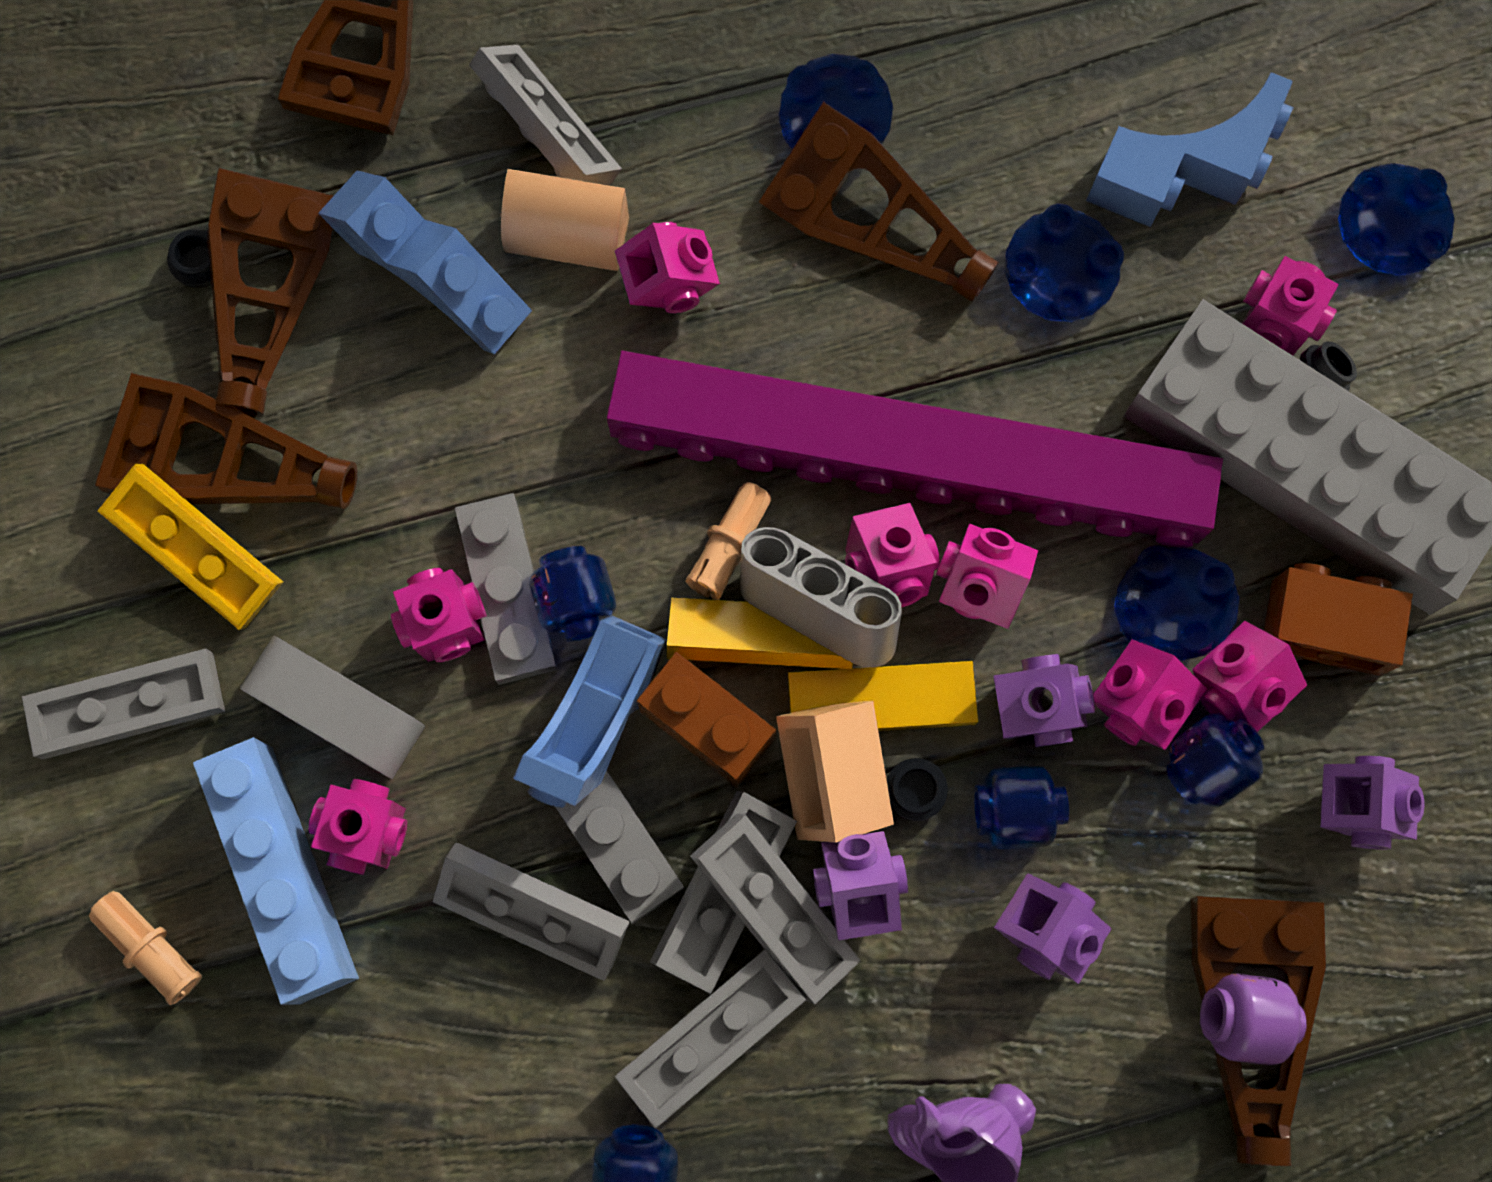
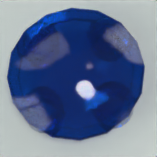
M832 53L812 59L805 65L797 66L789 74L787 86L781 95L779 121L783 137L792 150L823 102L873 134L883 144L891 129L893 104L887 83L872 63L867 60H861L856 56Z
M1396 163L1371 167L1362 171L1352 180L1340 201L1338 224L1343 242L1358 261L1376 272L1401 276L1423 271L1444 256L1450 248L1455 216L1450 198L1446 193V179L1434 169L1426 168L1420 170L1417 167Z
M1057 203L1049 206L1043 213L1033 215L1016 229L1006 249L1004 272L1012 294L1028 311L1046 320L1072 322L1092 316L1110 301L1120 281V267L1124 261V252L1122 246L1114 240L1113 236L1098 220L1080 211L1073 210V208L1066 204Z
M1154 545L1147 547L1140 553L1137 562L1128 569L1119 583L1114 609L1120 630L1129 641L1133 639L1172 654L1181 662L1208 654L1228 637L1237 622L1240 597L1235 585L1233 571L1227 564L1219 562L1217 559L1197 549L1166 548Z

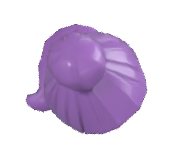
M998 1084L995 1085L986 1098L961 1097L935 1106L925 1097L921 1096L915 1100L916 1105L910 1104L899 1107L888 1115V1132L895 1145L907 1156L931 1169L942 1182H1017L1022 1155L1021 1135L1032 1129L1036 1108L1031 1099L1016 1086Z

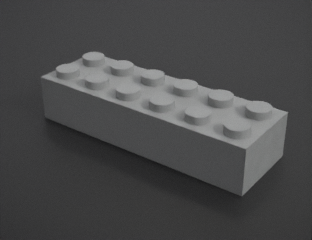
M1202 299L1123 416L1174 450L1223 458L1222 481L1367 575L1392 582V589L1413 593L1412 604L1429 615L1458 600L1492 545L1491 481L1204 299Z

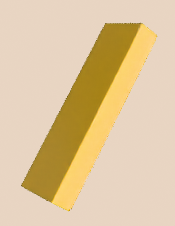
M135 464L98 509L102 516L238 630L245 629L283 584L280 578L186 499L182 498L144 464Z
M671 597L667 659H671L675 652H678L685 659L696 661L852 669L853 663L748 602Z
M973 661L788 672L790 713L835 704L873 701L878 731L968 726L978 723Z

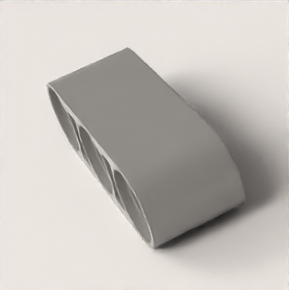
M763 527L755 529L745 536L741 548L740 592L748 603L858 666L875 668L886 664L892 659L896 651L902 613L901 602L894 592L781 529Z
M274 635L239 688L390 779L394 778L426 727L404 711Z

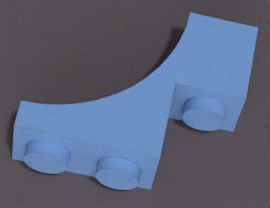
M1271 72L1258 95L1243 110L1227 121L1199 132L1183 135H1154L1119 126L1086 201L1148 227H1151L1160 208L1168 211L1172 210L1184 184L1236 205L1246 187L1250 186L1257 189L1266 174L1272 156L1263 151L1269 137L1278 140L1288 122L1293 107L1284 104V101L1293 81Z
M356 171L318 213L359 255L376 262L413 287L454 321L486 352L495 354L532 312L526 303L456 228L425 220L385 177Z
M614 616L600 620L586 655L560 706L538 740L522 756L514 779L530 786L528 790L529 795L555 807H565L566 803L575 806L602 783L628 717L639 709L637 699L652 681L666 647L667 639Z

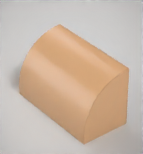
M507 169L501 211V240L504 252L613 271L619 270L615 250L624 244L629 221L625 188Z
M873 701L835 704L776 716L793 819L797 821L795 825L797 840L836 843L850 835L865 834L894 825Z

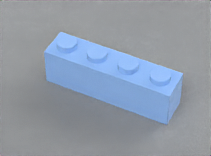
M253 737L193 762L281 1005L302 1004L358 980V974L273 747Z

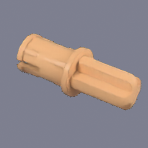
M751 482L743 484L737 491L720 524L709 527L707 531L709 540L705 545V549L685 580L687 585L694 591L707 598L711 596L714 600H720L729 582L728 580L741 560L742 541L747 534L757 528L771 502V495L765 489Z
M112 891L106 894L91 908L89 914L90 921L125 956L122 961L123 965L126 968L135 966L166 998V1002L170 1006L178 1003L188 995L202 979V974L199 971H195L165 940L167 931L163 927L154 929L119 892Z

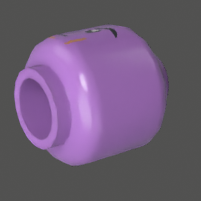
M1231 974L1223 977L1214 988L1205 994L1201 1005L1200 1024L1206 1039L1210 1040L1220 1056L1236 1062L1275 1065L1283 1063L1294 1052L1296 1045L1302 1041L1306 1031V1016L1302 1007L1299 1006L1296 995L1288 984L1275 978Z

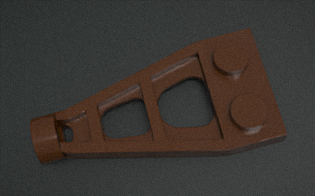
M324 0L294 47L278 96L283 109L393 136L410 84L413 0H392L389 8L356 0ZM356 21L382 29V57L376 65H368L332 56V46L348 23Z
M825 102L822 103L759 201L760 204L810 237L951 286L954 291L971 302L982 291L999 264L998 261L980 249L977 251L873 134ZM864 169L869 171L887 192L888 207L878 222L873 225H857L838 218L832 211L831 203L853 170ZM903 209L914 210L936 231V240L925 255H912L892 245L887 240L886 234ZM964 258L971 259L960 277L957 278L955 275L957 262Z
M218 169L207 227L220 380L216 395V405L230 406L250 417H262L264 415L267 398L266 388L329 252L333 228L318 213L331 200L333 195L226 169ZM243 241H252L290 251L293 264L281 288L271 292L245 285L239 274L238 247ZM239 303L270 309L275 312L276 319L268 344L265 347L247 346L236 341L234 336L235 308ZM238 378H246L249 381H251L252 384L234 380Z
M131 373L95 486L104 493L111 494L135 464H144L192 505L315 502L341 509H346L349 506L357 483V465L355 462L328 457L326 454L230 406L216 405V399L188 385ZM188 424H201L224 437L226 441L218 469L208 474H178L173 470L185 427ZM255 443L280 452L283 455L275 481L266 483L237 479L247 444ZM321 469L317 486H314V474Z
M1191 898L1192 965L1201 1000L1203 1001L1205 994L1214 988L1223 977L1231 975L1233 969L1238 965L1276 966L1285 973L1288 986L1296 995L1299 1006L1304 1010L1306 1016L1305 1035L1302 1041L1296 1045L1294 1052L1283 1063L1279 1064L1278 1080L1270 1089L1263 1090L1250 1087L1243 1078L1241 1062L1230 1061L1220 1056L1214 1048L1235 1135L1237 1136V1163L1291 1166L1290 1128L1326 969L1324 902ZM1259 1123L1268 1125L1271 1128V1136H1254L1253 1126Z

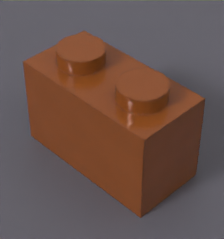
M1311 563L1295 564L1294 568L1289 567L1272 580L1264 631L1289 644L1295 658L1377 676H1383L1403 665L1413 593L1392 589V582L1383 578L1360 576L1352 581L1331 576V569Z
M675 652L637 699L638 707L643 715L736 788L775 740L776 729L678 652Z

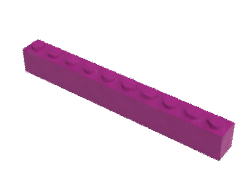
M621 350L607 414L610 436L619 438L618 442L621 445L635 450L650 451L654 449V445L678 449L677 453L695 461H711L713 456L735 459L740 467L756 472H770L773 466L796 470L798 477L811 482L828 483L832 481V477L856 481V486L859 489L872 493L886 494L890 493L892 488L916 492V498L932 504H949L952 502V499L976 503L975 507L977 510L993 515H1008L1012 513V510L1036 514L1035 519L1048 525L1068 526L1072 524V521L1094 524L1096 525L1097 532L1109 536L1127 537L1131 536L1133 532L1156 536V542L1176 548L1191 547L1193 543H1200L1214 529L1223 458L623 350Z

